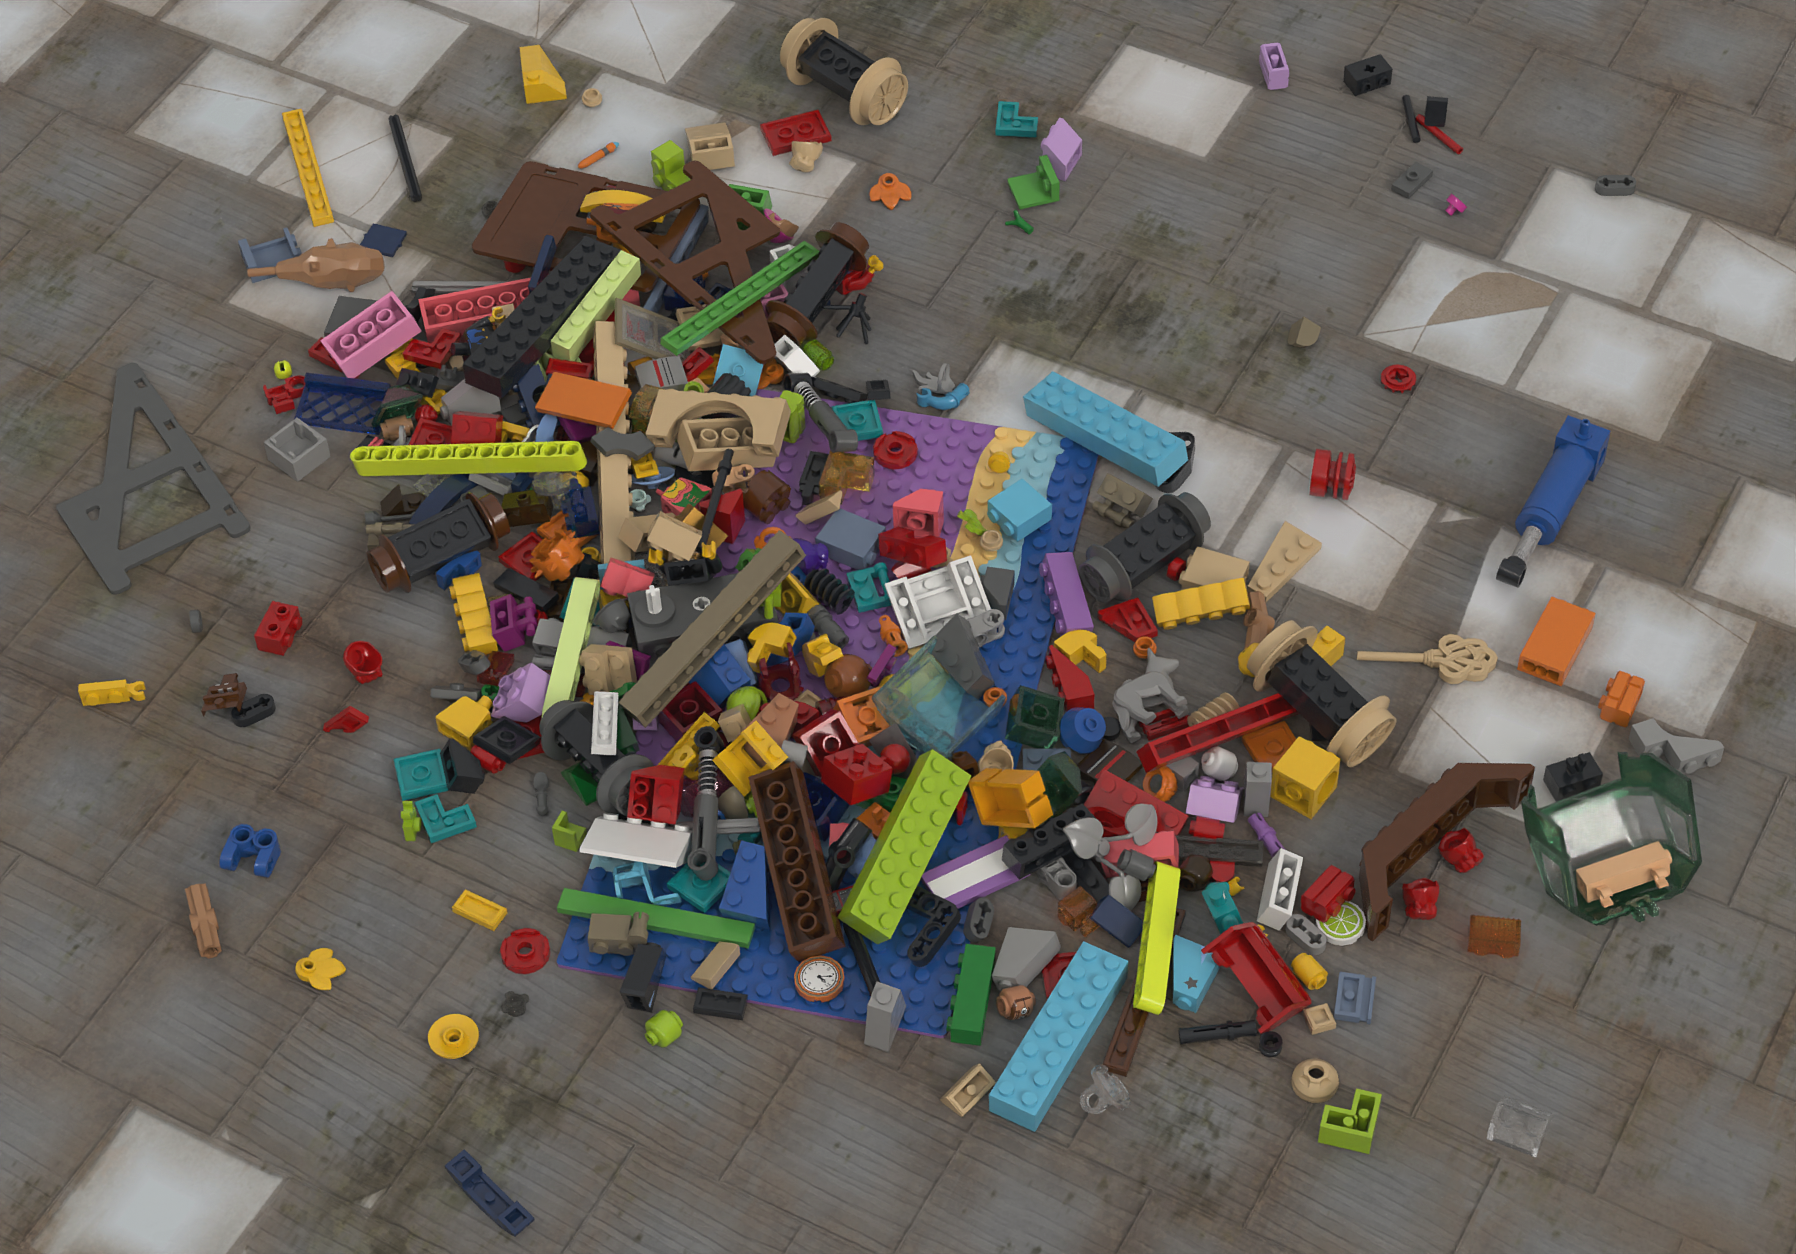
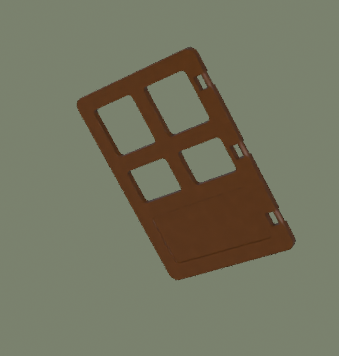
M529 161L522 165L472 243V251L478 255L535 267L546 235L554 236L556 248L559 247L570 230L597 236L596 226L587 225V219L577 217L587 194L594 191L622 190L655 198L667 191ZM549 171V172H554V173H556V174L553 175V174H548V173H546V172ZM608 184V185H613V186H616V187H615V188H612V187H607L606 185ZM696 199L678 208L680 212L664 236L636 231L670 260L701 207L700 200ZM598 237L596 239L597 241L608 244L610 246L613 243L610 241L599 239ZM554 257L549 271H552L563 259ZM657 262L653 263V264H654L655 266H657L659 269L662 267V266H661L659 263H657ZM647 267L643 275L637 279L630 289L649 292L654 288L659 277Z

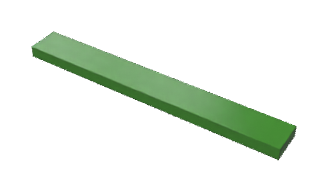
M568 888L563 889L557 906L558 913L591 919L592 913L631 915L633 918L635 912H639V918L641 919L642 912H645L649 915L647 930L719 943V941L735 943L739 947L748 949L755 931V923Z

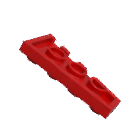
M1105 769L1084 804L1087 809L1093 806L1104 807L1123 817H1126L1128 810L1136 804H1151L1154 806L1157 814L1156 832L1174 831L1176 838H1178L1189 819L1187 814Z

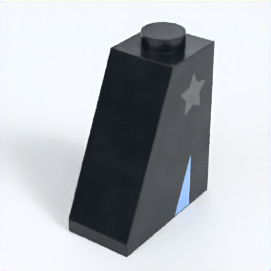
M648 942L646 945L638 944L620 989V994L627 1008L652 1013L666 960L663 948L656 943Z

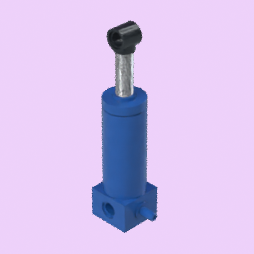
M1569 415L1567 416L1556 436L1553 455L1515 521L1516 529L1522 537L1512 555L1502 560L1497 571L1496 580L1517 588L1520 587L1526 573V563L1536 545H1549L1554 542L1587 480L1594 481L1605 461L1610 430L1591 424L1588 419L1580 420Z

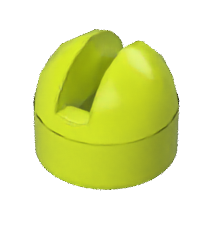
M283 360L275 363V376L279 379H286L292 375V368L288 361Z

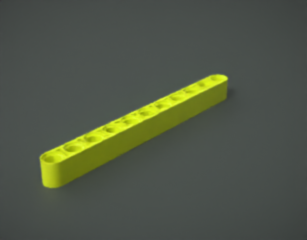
M577 441L362 446L355 448L350 454V458L360 476L579 471L587 464L583 449Z

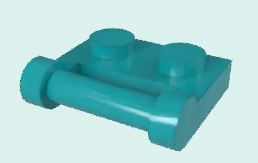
M879 562L874 567L846 573L849 587L855 592L854 601L858 613L892 606L884 586L885 583L890 582L887 575L888 568L884 562ZM879 577L884 596H878L872 578Z

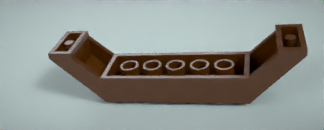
M1457 763L1452 769H1446L1440 780L1436 783H1431L1420 798H1414L1409 808L1404 812H1399L1389 826H1384L1379 831L1374 840H1369L1364 844L1361 849L1362 859L1359 864V882L1368 939L1373 942L1389 927L1393 898L1388 895V888L1441 841L1447 832L1454 829L1475 808L1510 807L1515 810L1530 796L1535 767L1532 764Z

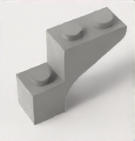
M1654 718L1633 724L1629 736V741L1642 761L1650 758L1655 759L1664 754L1677 776L1693 773L1703 767L1715 766L1721 762L1724 751L1722 743L1716 740L1669 734L1656 723Z

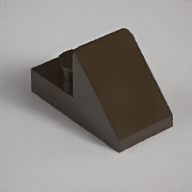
M398 484L380 502L382 516L407 515L416 512L425 500L424 491L402 495L400 484Z

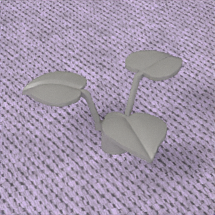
M1136 804L1128 810L1125 817V827L1129 833L1126 835L1102 838L1103 826L1101 822L1090 817L1076 820L1063 828L1072 849L1078 857L1082 859L1096 857L1097 862H1102L1119 874V877L1116 876L1110 880L1109 895L1130 911L1140 899L1141 883L1135 877L1128 874L1124 875L1121 869L1104 859V856L1110 851L1109 842L1126 840L1132 837L1136 845L1142 846L1151 841L1157 829V814L1154 806L1151 804Z

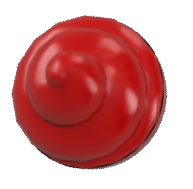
M424 404L417 408L415 419L417 423L420 418L436 421L438 413L433 406Z

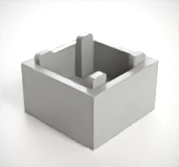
M295 418L264 442L268 460L297 482L331 457L327 439L299 418Z

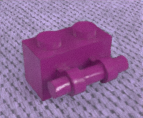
M511 594L490 601L492 636L504 652L525 645L524 630H526L528 636L535 635V629L537 628V620L534 618L536 605L533 603L532 597H525L524 603L519 605Z

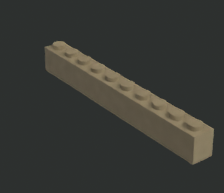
M780 530L771 537L768 543L753 556L752 560L737 573L728 586L721 590L713 602L706 606L699 617L656 660L655 664L624 694L623 698L618 702L624 711L646 728L802 561L806 554L799 543Z

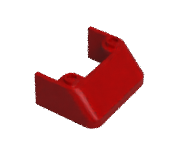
M1254 922L1231 926L1201 949L1203 954L1212 952L1211 957L1218 966L1230 967L1259 1008L1256 1010L1258 1015L1256 1020L1261 1026L1258 1029L1260 1034L1275 1029L1312 1003L1303 986L1260 927Z

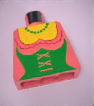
M678 478L671 486L661 483L656 493L661 496L663 512L674 513L677 516L688 504H691L699 511L698 503L711 499L712 488L684 478Z

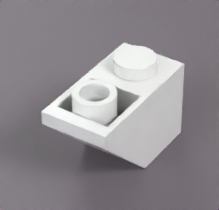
M786 335L774 344L777 352L776 361L789 373L808 372L811 377H815L820 372L807 355Z

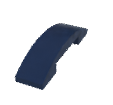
M453 474L426 497L412 516L409 524H417L448 509L462 494L479 484L468 480L470 474Z
M465 1149L444 1166L465 1194L492 1221L510 1235L516 1237L535 1220L518 1201L513 1202L482 1171V1166Z

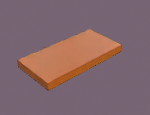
M553 372L535 409L540 413L614 429L632 392L630 388Z

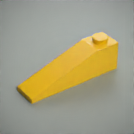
M540 45L519 47L526 103L567 99L565 82Z

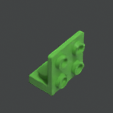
M1047 155L1039 156V165L1036 166L1037 172L1008 178L1007 183L1019 209L1059 201L1060 182Z

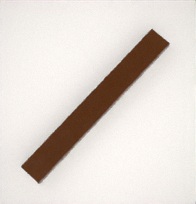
M1176 908L1173 939L1175 935H1179L1186 916V910ZM1172 940L1171 954H1172V951H1173V940ZM1137 973L1102 1064V1070L1127 1077L1150 1012L1133 1007Z

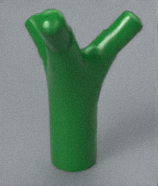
M1014 210L1015 220L1006 221L1005 225L1018 226L1027 234H1031L1034 228L1019 215L1017 210Z

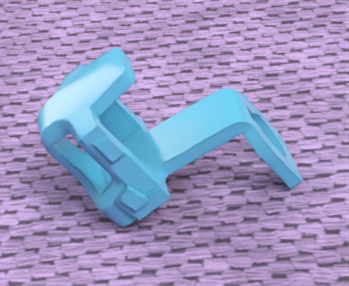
M634 861L616 866L613 869L615 891L618 898H623L622 888L644 884L649 900L654 905L667 906L681 902V897L678 893L654 897L648 866L644 862ZM631 869L630 871L619 873V871Z

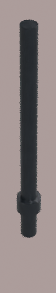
M729 448L725 450L723 459L719 462L717 468L718 476L701 529L702 537L695 549L698 553H702V542L707 545L727 475L730 474L732 469L731 461L734 451Z

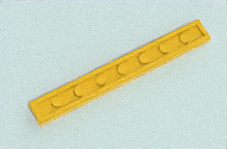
M302 109L283 112V121L313 226L333 223L334 218Z

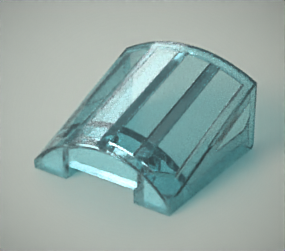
M934 635L872 696V701L890 726L897 723L910 745L923 754L933 749L947 759L1000 713L1006 697L1002 694L988 707L966 692L932 656L938 639Z

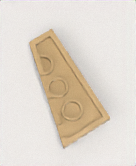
M1285 521L1248 584L1247 592L1260 591L1264 594L1265 602H1267L1321 549L1322 543Z

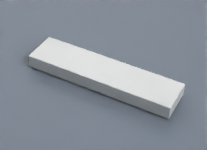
M594 692L591 754L616 755L618 693Z

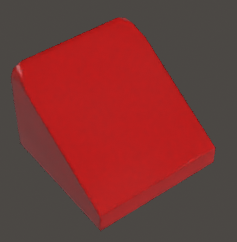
M963 792L953 812L957 825L963 824L968 808L967 792Z

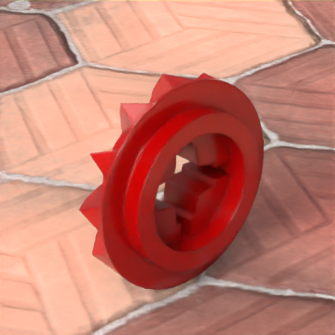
M1391 365L1382 371L1381 383L1384 384L1385 389H1391L1393 393L1396 390L1401 393L1405 390L1411 391L1412 386L1416 384V374L1407 366ZM1396 375L1397 378H1399V380H1402V382H1398L1397 380H1395Z

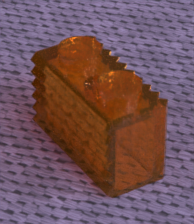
M1484 915L1470 916L1467 952H1474V954L1479 956L1496 954L1502 958L1518 957L1521 942L1520 919L1495 918L1494 916L1485 917Z

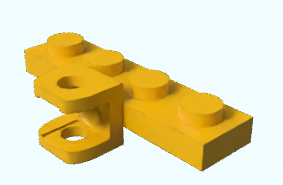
M704 712L658 765L685 768L684 775L690 780H697L700 773L698 770L695 771V769L699 767L700 761L698 747L694 742L695 733L705 726H710L716 731L720 725Z

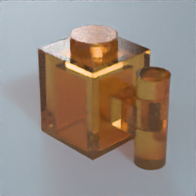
M1081 886L1058 902V918L1060 922L1065 926L1068 925L1074 932L1080 928L1081 934L1086 937L1100 927L1090 919L1097 906V901Z

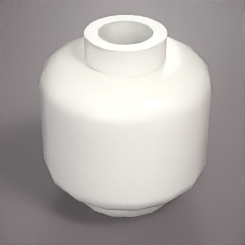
M1219 746L1210 748L1203 754L1201 759L1203 772L1219 781L1232 778L1238 769L1235 754Z

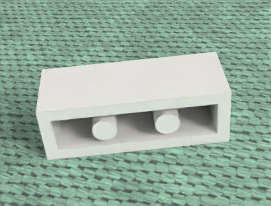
M1280 848L1268 863L1257 922L1280 930L1292 916L1303 857Z

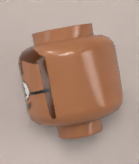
M1024 985L1002 989L996 999L999 1014L1010 1021L1030 1016L1036 1004L1034 994Z

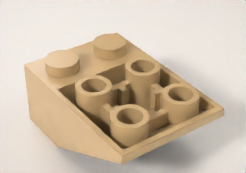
M725 122L685 128L691 161H699L709 170L735 166L732 140Z
M660 511L650 526L647 541L650 542V546L662 551L665 549L672 552L671 556L680 561L684 559L690 561L702 537V531Z

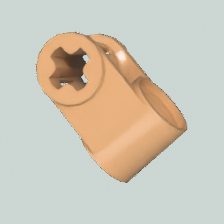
M748 464L732 467L730 474L727 475L723 492L726 494L741 488L744 493H747L750 487H746V482H749L755 476L754 468ZM717 470L712 474L714 486L718 476Z

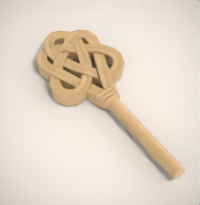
M1454 634L1443 636L1439 640L1438 649H1430L1424 653L1357 651V660L1419 662L1430 668H1439L1440 678L1449 684H1460L1464 680L1473 682L1483 681L1488 677V673L1495 669L1498 660L1496 653L1488 648L1487 643L1482 639H1463L1459 635Z

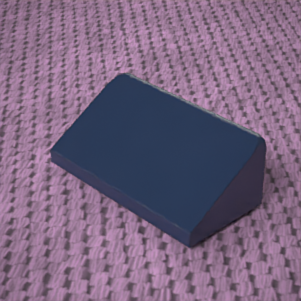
M1110 895L1100 899L1090 916L1092 921L1127 948L1134 943L1142 932L1143 920Z

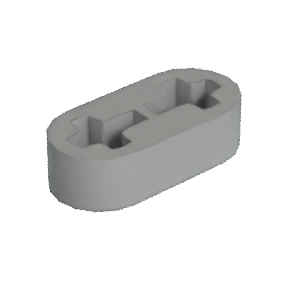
M1293 914L1286 922V934L1307 953L1312 955L1323 953L1326 948V935L1303 915Z

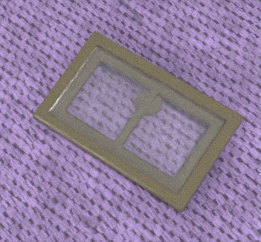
M615 298V344L654 359L676 356L660 343L663 336L679 326L678 321ZM686 349L677 356H680L681 362H683L695 350L688 351Z

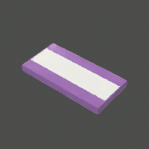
M1007 835L923 873L920 879L929 892L954 903L958 909L1019 881L1002 861L1003 846L1009 840Z

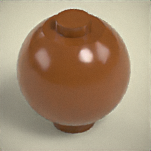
M843 654L842 657L827 665L824 674L826 688L835 698L852 696L867 691L871 685L867 677L872 667L857 655Z

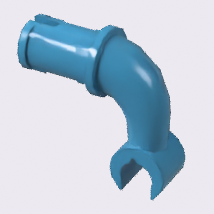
M960 383L952 392H948L945 397L932 396L930 389L922 388V395L916 393L917 403L921 407L931 406L940 410L957 408L960 405V401L968 396L970 392L969 387L964 383Z

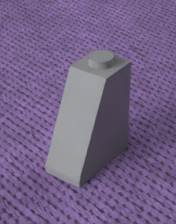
M465 379L441 397L442 407H440V413L444 420L447 419L451 426L453 414L458 411L487 414L501 411L499 397L466 384Z
M1247 762L1244 772V816H1251L1255 813L1257 816L1259 812L1263 817H1268L1272 784V763Z
M1008 927L992 973L997 990L1002 991V989L1018 985L1027 987L1060 951L1061 945L1056 932Z
M876 982L867 1006L865 1045L889 1053L906 1008L901 989Z

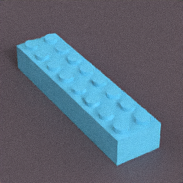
M1054 371L1023 396L1028 417L1157 487L1188 461L1184 440Z
M1082 942L990 1092V1112L1035 1132L1127 980L1128 960L1087 942Z

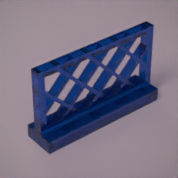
M306 372L304 377L305 387L295 418H299L308 426L380 435V423L384 422L389 402L392 403L394 398L390 383ZM309 392L321 395L311 402L308 399ZM333 395H338L342 398L332 405L328 401V398ZM354 398H361L363 402L352 408L349 401ZM325 401L329 407L317 412L314 406ZM374 401H383L382 406L375 410L369 404ZM346 404L349 410L338 415L335 409ZM367 406L370 413L360 418L356 412ZM309 409H312L315 413L310 418H301L302 414ZM331 411L336 416L334 419L330 421H324L322 419L324 415L330 413ZM352 414L357 419L351 424H346L343 419ZM375 417L377 420L375 427H369L364 424V422Z

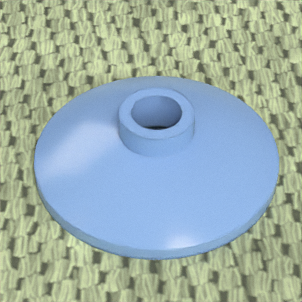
M659 466V475L636 479L634 474H632V483L648 485V489H657L661 483L675 475V470L671 467Z

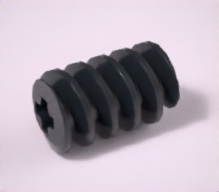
M827 568L820 571L817 569L813 570L808 574L804 582V587L813 596H816L818 600L823 601L826 606H829L837 615L844 613L848 609L855 595L853 589H848V586L842 584L840 579H836L834 574H829Z

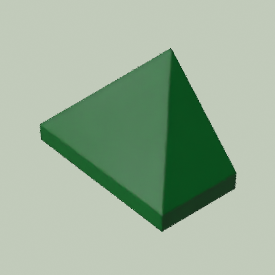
M580 762L563 770L561 775L584 804L588 806L597 801L596 790L598 783L593 779V774H587L579 765Z

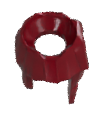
M790 642L786 643L789 665L776 664L772 667H767L765 658L759 660V689L764 693L768 702H771L778 693L794 701L804 690V687L801 686L800 668L794 658ZM777 679H784L789 682L790 687L786 691L777 692L772 689L771 684Z

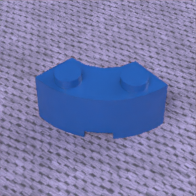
M785 612L779 624L791 627L797 638L792 647L794 656H796L802 650L803 644L809 642L815 626L808 613ZM771 653L766 665L780 664L787 661L788 658Z

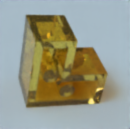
M830 450L819 481L820 499L841 490L842 498L840 504L842 505L847 488L869 492L875 476L874 457L845 452L833 453Z

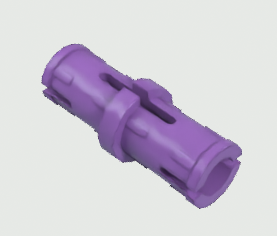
M1258 812L1257 816L1255 813L1249 817L1248 823L1257 833L1258 841L1260 844H1264L1272 858L1280 848L1286 850L1277 839L1276 831L1267 824L1261 813Z

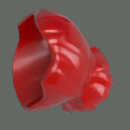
M354 641L346 647L343 654L344 664L359 683H369L378 677H382L381 666L383 659L379 651L371 643Z
M1466 828L1447 832L1442 837L1438 846L1440 854L1446 861L1454 865L1455 870L1459 873L1470 871L1475 866H1478L1484 858L1482 851L1476 848L1473 835Z
M1421 878L1412 883H1404L1402 894L1407 906L1405 910L1406 916L1411 919L1420 918L1422 920L1435 918L1437 915L1435 904L1439 896L1438 882Z

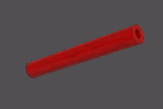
M1422 114L1416 116V121L1458 155L1462 153L1463 148L1438 127L1424 125L1425 117Z

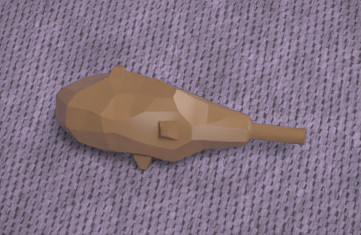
M330 238L325 246L312 247L298 257L278 262L274 267L249 268L247 273L248 277L277 275L279 279L301 281L314 287L326 289L340 288L354 292L355 287L378 278L384 272L385 264L379 250L354 242L336 244L333 238Z

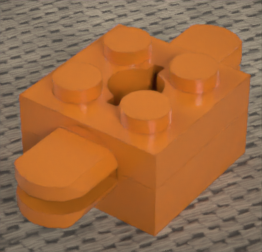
M879 686L838 700L833 710L841 712L859 745L864 744L866 747L872 746L869 741L872 737L897 723V721L906 719L910 713L911 705L904 696L887 700L882 687Z

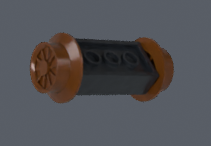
M836 222L830 230L822 229L816 233L815 239L821 248L818 253L820 256L816 261L814 259L811 261L807 268L808 273L806 276L799 278L795 285L797 289L793 294L789 293L784 303L776 300H770L766 303L765 309L769 315L767 322L774 340L779 341L786 335L798 347L804 341H815L818 333L813 322L822 311L823 305L827 304L850 269L863 271L867 267V260L864 255L869 249L868 241L860 232L845 223Z
M469 492L465 496V501L388 538L384 534L379 535V546L367 551L366 555L369 566L381 588L388 593L399 587L404 592L409 593L411 592L412 583L440 570L447 563L464 554L480 551L486 547L493 551L498 550V539L510 534V526L505 512L496 497L488 493L477 498L473 493Z

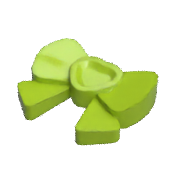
M966 509L964 512L960 510L957 513L958 518L968 522L964 527L970 532L982 536L984 532L988 531L982 527V524L977 519V515L972 510Z

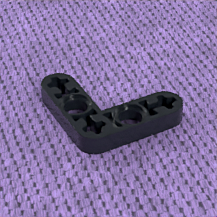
M917 886L913 895L915 894L918 902L911 897L906 908L929 919V921L909 946L907 955L913 965L923 967L933 959L961 920V914L954 903ZM928 902H935V906L932 909L924 910V906ZM932 931H940V934L937 938H928L929 934Z

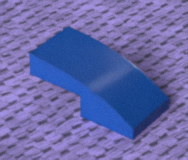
M469 552L443 566L436 572L437 585L445 591L453 583L452 578L474 574L482 566L480 552Z

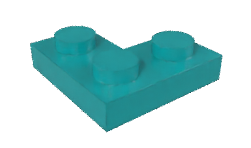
M999 101L995 135L1037 137L1038 117L1018 116L1019 102Z
M438 794L415 802L416 810L419 817H421L422 824L431 843L477 827L468 804L445 812Z

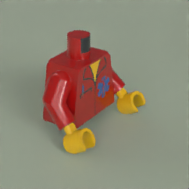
M876 255L870 256L865 270L854 271L850 269L836 291L846 295L852 291L865 289L872 282V278L875 275L874 272L883 269V262Z

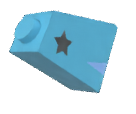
M1175 935L1173 939V1004L1183 1010H1190L1196 1013L1220 966L1213 961L1211 957L1212 952L1202 953L1201 949L1205 946Z

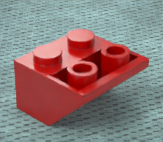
M656 765L632 771L627 817L676 825L681 812L685 768Z

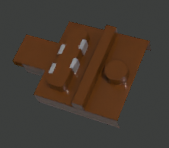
M237 673L226 674L223 676L221 685L209 687L207 695L203 696L204 704L201 710L203 717L208 710L237 707L240 712L247 687L245 682H238Z

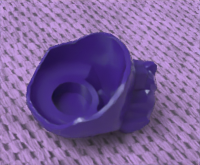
M801 538L793 539L799 543L806 554L797 565L805 575H808L813 570L827 567L829 551L826 545L822 543L812 544Z

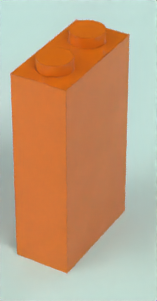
M1551 597L1520 654L1517 670L1562 687L1593 628L1596 613L1568 603L1565 600Z

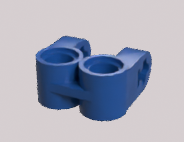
M247 824L235 826L231 830L222 850L219 863L220 868L234 871L241 857L247 858L257 855L254 874L269 878L281 853L276 833L266 828L254 831Z

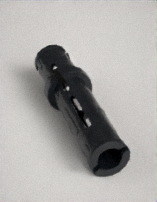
M1255 1019L1242 1022L1228 1020L1224 1024L1178 1028L1180 1045L1220 1039L1234 1041V1038L1257 1036Z

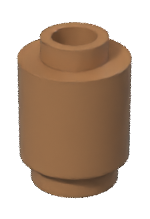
M406 415L386 419L384 423H380L384 441L389 439L390 441L397 440L399 438L400 425L405 426L406 436H411V431H414L411 418L407 419Z

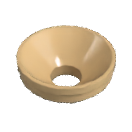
M1312 1058L1304 1060L1296 1066L1291 1082L1294 1092L1301 1099L1311 1103H1321L1335 1095L1339 1085L1337 1071L1330 1063ZM1317 1068L1324 1075L1321 1078L1315 1079L1308 1072L1311 1069Z

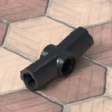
M856 818L852 819L840 838L833 842L828 849L829 856L825 864L832 892L839 889L848 867L855 861V854L872 832L871 828ZM847 850L843 858H837V854L840 851Z

